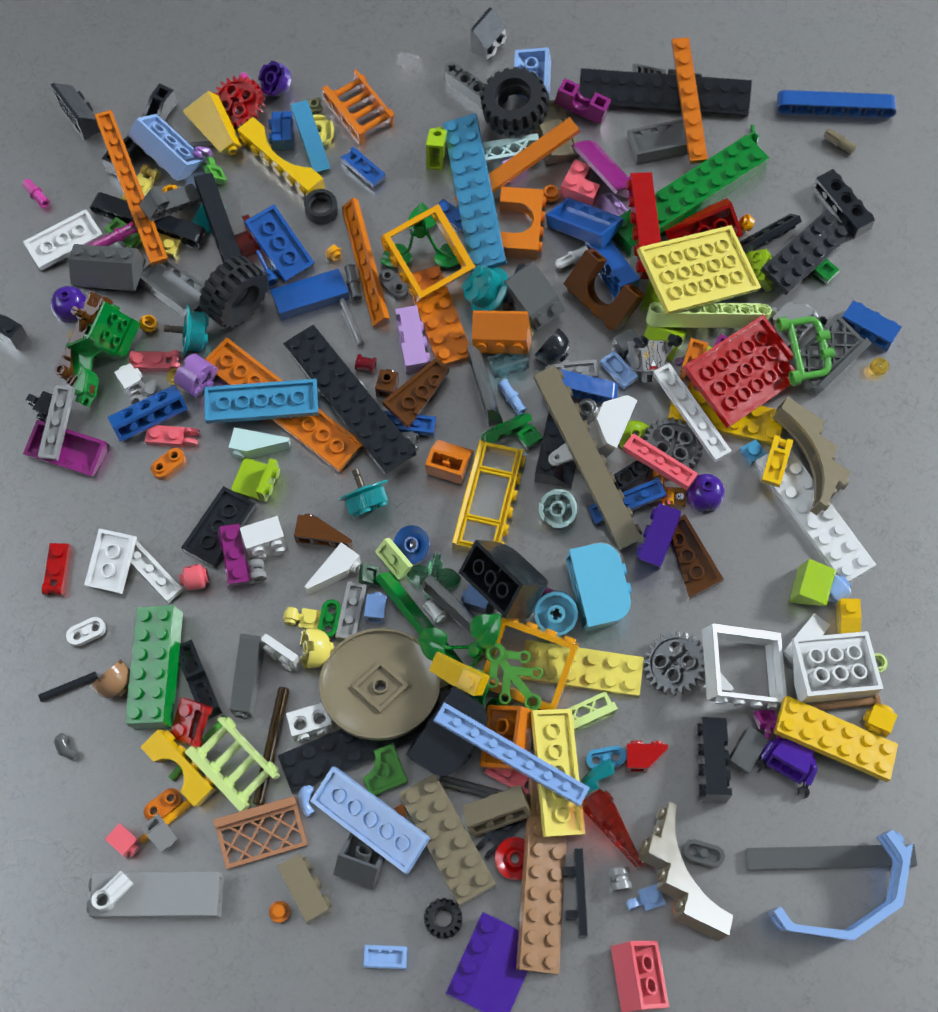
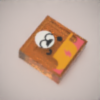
M667 487L666 506L685 508L686 490L682 487Z

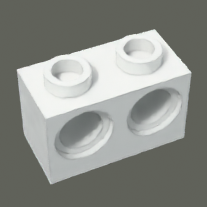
M322 703L286 713L294 741L303 742L310 739V736L317 734L318 736L328 734L330 730H333L331 719ZM318 717L325 718L322 724L315 723ZM300 722L306 724L302 730L295 729L296 725Z

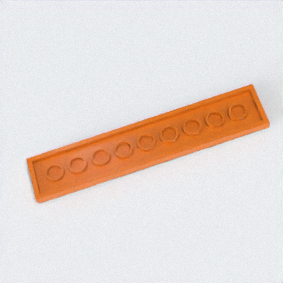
M227 337L205 358V360L218 368L215 376L227 385L283 381ZM319 408L318 416L271 419L338 472L363 448L354 435Z

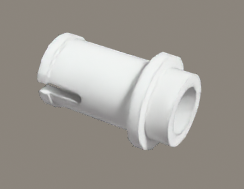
M432 599L423 605V608L433 618L434 623L441 624L446 620V612L442 611Z

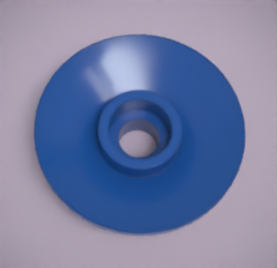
M415 525L405 526L397 532L394 538V544L411 564L419 563L427 556L430 541L427 533L421 527ZM414 541L416 542V548L412 546Z

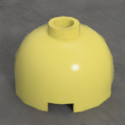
M306 629L302 631L300 646H303L304 656H300L303 668H319L323 666L334 649L333 643L330 642L327 634L321 630Z

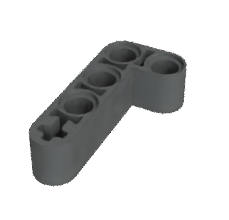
M447 63L445 65L446 83L482 109L480 95L485 83L458 63ZM509 97L505 98L501 102L500 107L509 99Z
M193 184L164 193L160 187H155L145 195L139 206L149 221H155L195 207L201 203V200Z

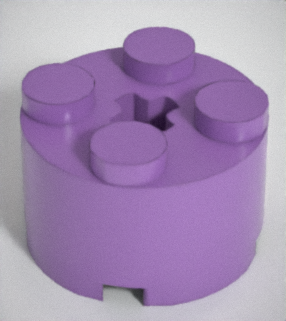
M191 354L184 360L186 362L185 365L178 367L174 381L180 388L193 397L198 398L204 393V387L214 386L213 380L218 372V368L201 356Z

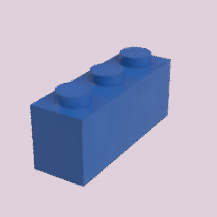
M854 300L842 316L863 339L867 338L872 344L885 351L889 350L902 328L895 321L885 318L879 312L873 311L865 307L864 304Z

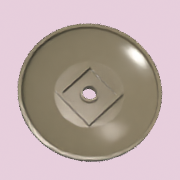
M374 628L349 636L331 651L329 658L324 662L321 669L319 692L326 713L338 727L355 737L380 741L401 737L418 728L430 716L437 704L441 680L439 676L429 671L432 661L427 659L422 653L417 638L396 629ZM377 684H384L386 688L383 691H377L375 686Z

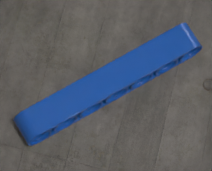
M782 90L777 94V111L783 114L890 118L896 115V97L891 94Z

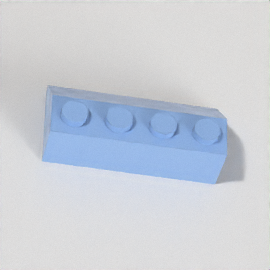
M157 114L137 118L127 134L135 144L139 145L148 156L152 157L161 168H164L177 181L188 178L201 166L202 162L206 161L203 156L200 159L198 157L195 158L193 156L194 148Z

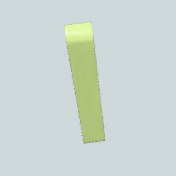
M653 302L649 305L646 323L652 327L743 328L762 315L769 320L772 309L770 306L762 303H710L666 315L661 303Z

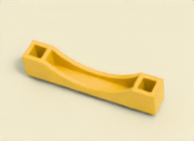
M254 117L238 128L240 142L244 146L247 145L255 156L261 157L265 165H270L278 176H282L289 186H294L302 197H306L313 190L325 189L323 177L309 167L293 165L280 158L271 149L267 142L265 127Z

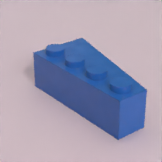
M612 239L603 248L586 242L585 247L588 250L596 249L607 259L599 275L614 299L624 285L634 284L639 289V276L615 246Z

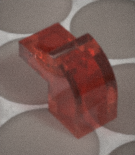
M249 214L242 216L243 223L250 218ZM244 225L246 231L234 236L241 255L249 257L256 254V251H260L261 248Z

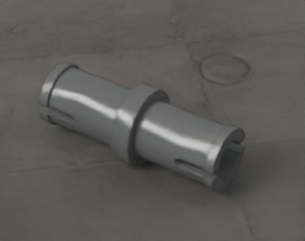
M347 264L344 266L351 300H361L362 294L359 286L361 282L357 277L355 264Z

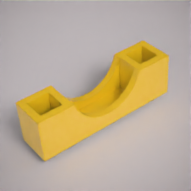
M157 730L141 746V749L153 762L175 761L181 767L184 775V783L180 792L193 806L201 807L217 791V788L185 753L186 749L182 745L178 746L173 741L175 737L168 730Z

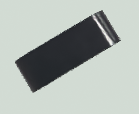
M636 460L615 473L616 482L614 484L617 490L620 489L622 492H625L647 479L649 467ZM642 469L644 473H638L636 470ZM620 479H627L629 482L623 483Z

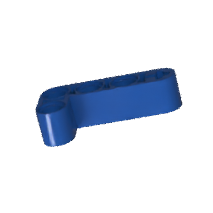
M561 369L564 375L562 380L565 386H569L573 393L571 397L579 399L590 398L600 404L618 398V384L616 382Z

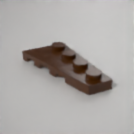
M685 514L682 515L672 540L690 600L724 581V578Z

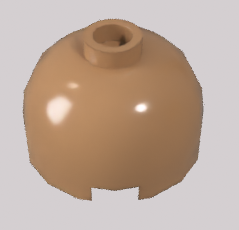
M120 659L98 680L92 683L90 687L99 696L104 698H112L116 695L121 697L128 691L126 686L129 684L130 670L123 660Z

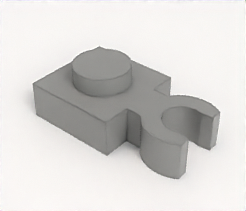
M153 379L138 389L140 395H134L129 400L134 404L162 391V389Z

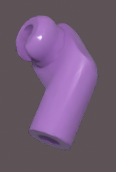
M197 146L193 149V156L195 158L198 157L200 159L203 155L205 158L209 156L215 160V156L210 148Z

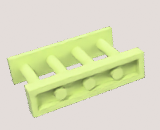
M219 717L217 720L222 726L202 747L190 746L185 753L241 812L251 806L248 803V797L269 776L273 779H278L280 775L277 773L278 768L271 761L267 762L235 728L237 725L231 718ZM229 732L236 741L215 762H210L206 758L207 752ZM242 746L250 755L229 777H224L220 773L221 767ZM256 761L264 770L243 791L238 792L234 788V782Z

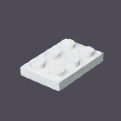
M99 528L84 585L123 594L137 537Z

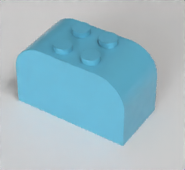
M605 543L569 549L565 560L575 600L579 608L583 633L617 624L628 613L631 605L630 594H632L631 585L625 579V575H627L626 566L624 563H621L618 552L612 546Z

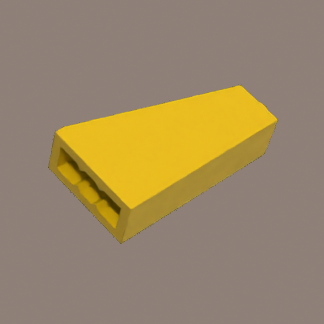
M207 91L183 110L184 114L219 152L231 156L243 147L218 95Z

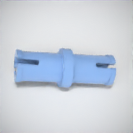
M507 379L499 382L497 387L505 396L506 403L511 405L517 416L524 413L527 408L519 399L518 392L513 390Z

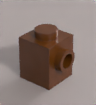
M380 369L375 386L376 397L386 399L397 390L399 384L398 372L391 369Z

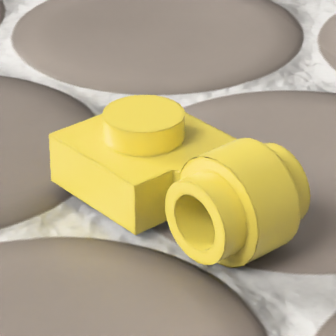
M287 607L282 619L284 624L289 626H295L299 622V629H318L321 611L302 608V612L299 614L297 608Z

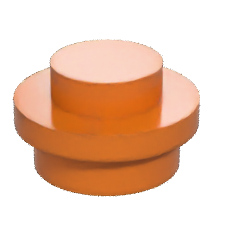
M548 185L543 189V197H546L548 202H555L560 197V191L555 185Z
M276 901L269 908V916L274 922H285L290 916V907L284 901Z

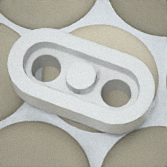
M92 617L69 628L66 633V639L74 647L82 646L101 637L106 631V625L102 619ZM99 626L97 631H93L94 627ZM77 635H81L80 639L75 640Z

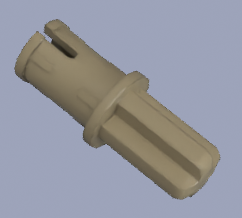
M828 128L824 133L826 139L850 155L853 154L858 146L846 139L845 135L841 136L831 128Z

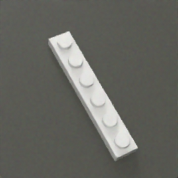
M670 363L655 370L653 376L712 460L717 462L730 455L732 450Z

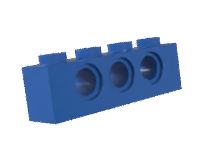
M174 384L107 418L119 441L122 442L187 410L188 407L177 386Z

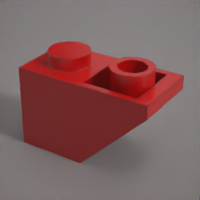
M639 740L630 741L625 747L627 756L625 761L626 772L646 773L667 752L668 744H663L662 741H651V744H642V741Z

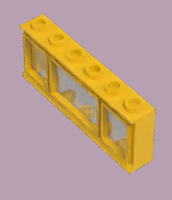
M479 439L452 540L453 550L469 553L475 540L496 541L505 544V542H502L503 536L508 534L509 525L506 523L508 518H512L513 507H511L512 501H516L518 490H515L516 484L520 485L522 473H519L520 468H524L526 463V456H523L524 449H516Z

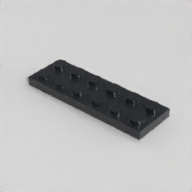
M827 209L767 262L760 271L786 296L843 244L852 233Z

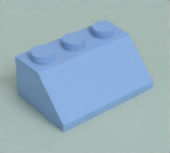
M549 47L515 50L514 67H519V69L526 68L529 69V72H535L537 77L543 80L547 98L550 100L551 56ZM516 94L517 96L529 101L528 97Z

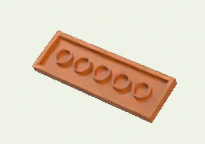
M439 265L412 273L422 291L444 279ZM447 285L418 302L413 298L414 304L418 308L420 320L423 321L424 331L434 358L437 357L446 366L469 360L467 349L469 342Z

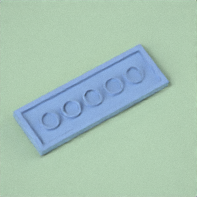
M334 766L331 767L310 801L405 874L410 872L431 838Z

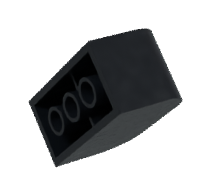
M475 540L458 572L504 618L528 619L548 585L547 579L513 548L496 541Z
M455 686L449 689L405 753L407 757L427 771L438 776L453 774L462 764L466 765L472 756L470 751L473 747H476L433 722L443 703L448 704L485 727L487 726V714L483 706Z

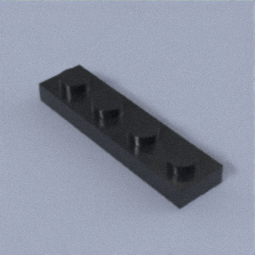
M788 214L741 240L740 244L744 253L752 252L754 248L766 245L770 239L778 238L782 235L781 233L796 228V225L802 222L800 215Z

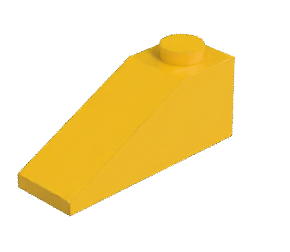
M840 598L835 605L837 634L861 632L860 599Z
M440 652L435 653L429 671L446 682L473 696L483 695L490 677Z

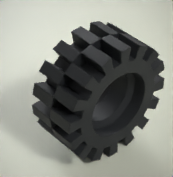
M435 899L436 901L429 903V906L425 909L424 923L432 936H436L439 939H448V937H453L460 930L463 919L459 905L451 899ZM441 910L448 911L452 916L450 924L445 927H441L435 922V916Z

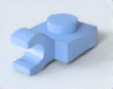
M657 884L638 890L639 897L627 900L628 910L643 906L646 912L664 906L666 903L661 891L656 889Z

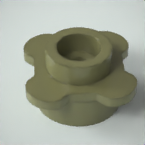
M321 98L306 99L313 115L319 114L323 110Z

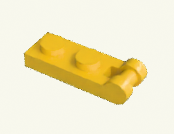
M774 435L761 479L762 483L780 487L793 440H784L780 436Z

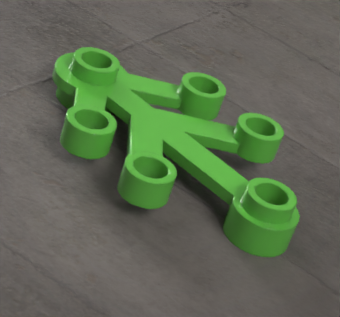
M499 643L486 649V657L491 662L489 680L490 678L496 679L495 685L489 683L490 688H495L499 684V678L497 677L498 666L500 665L504 670L502 692L499 695V701L502 704H508L511 701L510 687L512 680L525 697L526 708L537 710L542 704L541 697L537 694H532L518 675L540 679L543 676V669L541 667L511 666L506 660L516 659L521 663H527L531 659V654L526 650L521 652L507 651ZM494 649L499 650L500 655L498 657L493 655ZM522 653H526L528 655V659L526 661L521 659ZM535 669L540 670L541 674L539 677L533 674ZM503 694L508 695V701L505 702L502 700ZM535 698L537 705H532L530 699Z

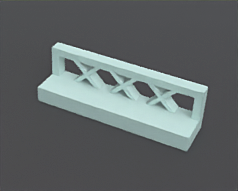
M538 134L483 142L486 162H496L514 157L538 140Z

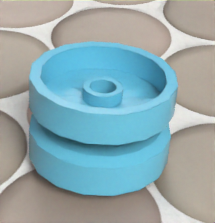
M554 590L546 593L539 599L535 607L534 617L541 630L545 631L548 628L556 631L557 636H560L574 628L578 620L579 608L576 600L570 594ZM555 609H559V613H561L559 616L553 614Z

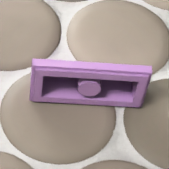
M613 192L601 194L596 201L599 209L617 216L628 211Z

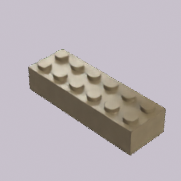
M435 774L398 793L399 799L413 825L431 837L425 847L459 908L496 888V882Z

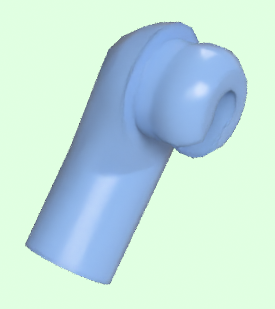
M311 785L300 788L297 800L299 807L306 817H310L315 813L309 803L310 796L314 793Z

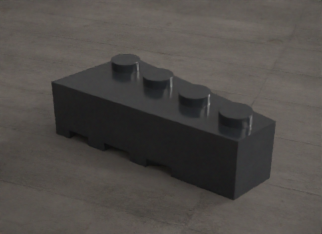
M702 717L699 723H696V736H700V743H697L696 746L697 756H700V764H697V776H701V784H698L697 794L698 797H701V803L726 804L732 796V788H727L731 780V772L726 770L730 759L729 751L725 750V746H728L727 719Z

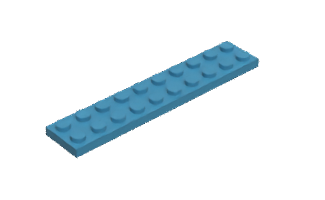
M476 113L445 122L443 127L447 131L446 143L467 253L475 268L477 266H487L492 269L505 265L507 262L478 117Z

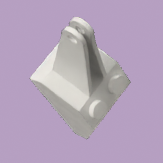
M629 395L603 402L600 407L596 406L593 413H590L586 421L590 427L588 432L591 438L594 437L599 445L597 450L600 455H604L605 459L617 448L637 403V400ZM565 443L548 457L549 463L553 466L573 460Z

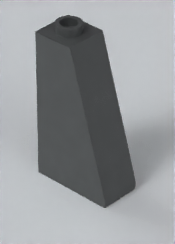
M240 634L230 711L236 718L246 719L247 716L253 717L265 654L260 636Z

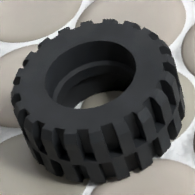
M505 68L502 72L494 73L495 76H491L487 80L488 84H484L480 95L484 119L492 130H496V133L500 135L504 133L506 137H511V135L520 137L521 134L527 135L530 134L531 130L535 131L539 128L538 124L541 125L544 122V117L548 113V98L543 80L537 77L535 72H529V69ZM519 94L529 98L526 105L516 110H507L500 107L501 102L511 95Z
M244 256L231 257V259L225 260L222 265L217 266V269L214 272L212 271L208 280L205 281L204 287L200 292L199 301L201 309L223 328H234V326H239L242 322L247 321L248 317L252 316L255 310L260 307L262 300L266 297L265 294L268 292L269 281L266 273Z

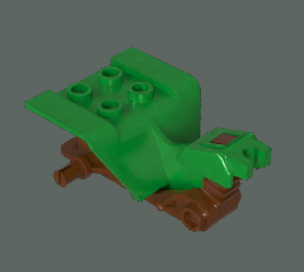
M95 292L88 294L84 303V309H79L76 306L72 307L74 310H71V313L76 315L79 320L66 344L58 365L55 367L56 375L66 380V383L75 388V401L87 407H90L93 399L96 398L99 383L98 376L92 372V360L124 359L141 325L135 319L120 312V307L114 305L111 299L105 296L101 297Z

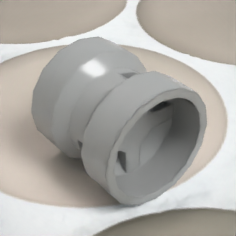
M257 558L246 561L248 583L258 584L266 581L267 576L266 572L263 571V560Z
M617 867L608 870L609 877L613 881L611 884L612 892L633 889L632 882L628 880L630 874L629 867Z

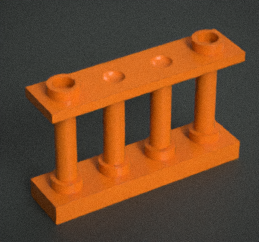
M355 69L353 71L354 81L336 91L331 90L326 85L322 88L325 102L359 145L366 142V131L384 121H387L393 127L395 115L392 109H388L369 86L365 76ZM357 86L363 91L346 102H341L338 99L339 96ZM367 97L372 102V104L354 114L348 111L349 107ZM376 109L381 114V116L365 125L357 123L358 119Z

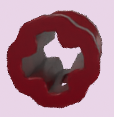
M358 354L355 370L370 371V374H374L377 358L371 359Z

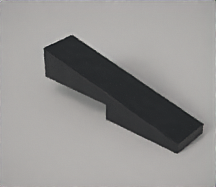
M192 639L180 644L179 663L194 700L213 708L207 720L222 714Z

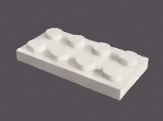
M87 209L23 241L40 271L69 257L74 244H90L102 238L103 234Z

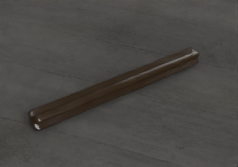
M279 687L263 754V758L267 762L271 761L274 763L289 695V689L286 687ZM260 767L259 774L264 770L262 767ZM270 776L255 790L254 805L261 806L265 804Z

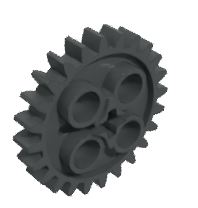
M664 417L663 423L659 419L656 425L651 423L650 428L646 429L642 439L663 450L668 455L674 433H677L671 457L688 468L694 469L703 454V445H701V442L691 428L687 427L688 424H681V419L675 422L674 417L669 422Z
M676 630L674 636L668 631V637L666 638L661 634V641L654 639L656 645L648 646L652 650L651 653L645 652V655L649 657V659L643 661L648 665V667L644 668V671L649 673L646 678L652 680L650 684L653 687L657 686L656 689L659 692L664 689L666 695L670 691L674 696H676L677 691L684 695V689L691 693L692 685L697 688L699 687L697 680L704 681L701 677V674H705V669L703 668L705 667L703 646H700L701 642L699 639L695 641L694 635L688 637L685 631L682 636L678 630ZM676 646H681L679 652L673 653ZM662 659H666V663L659 667V662ZM689 660H694L692 666L686 667V663ZM679 673L677 680L671 681L673 674Z

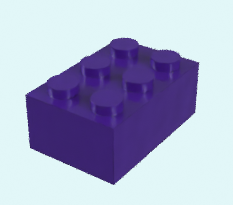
M661 503L658 504V507H653L650 515L652 523L651 525H646L643 537L646 539L644 544H639L636 552L640 562L661 569L681 516L680 510Z

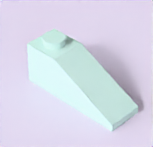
M234 427L228 448L231 455L237 459H251L291 449V443L288 437Z

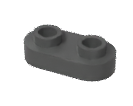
M385 269L380 272L379 280L381 286L394 299L403 300L408 296L407 284L403 283L393 270Z
M689 840L682 848V853L686 860L707 867L717 868L725 859L724 851L719 846L699 840ZM690 848H694L696 850L695 855L690 854ZM710 854H715L717 860L712 861L710 859Z

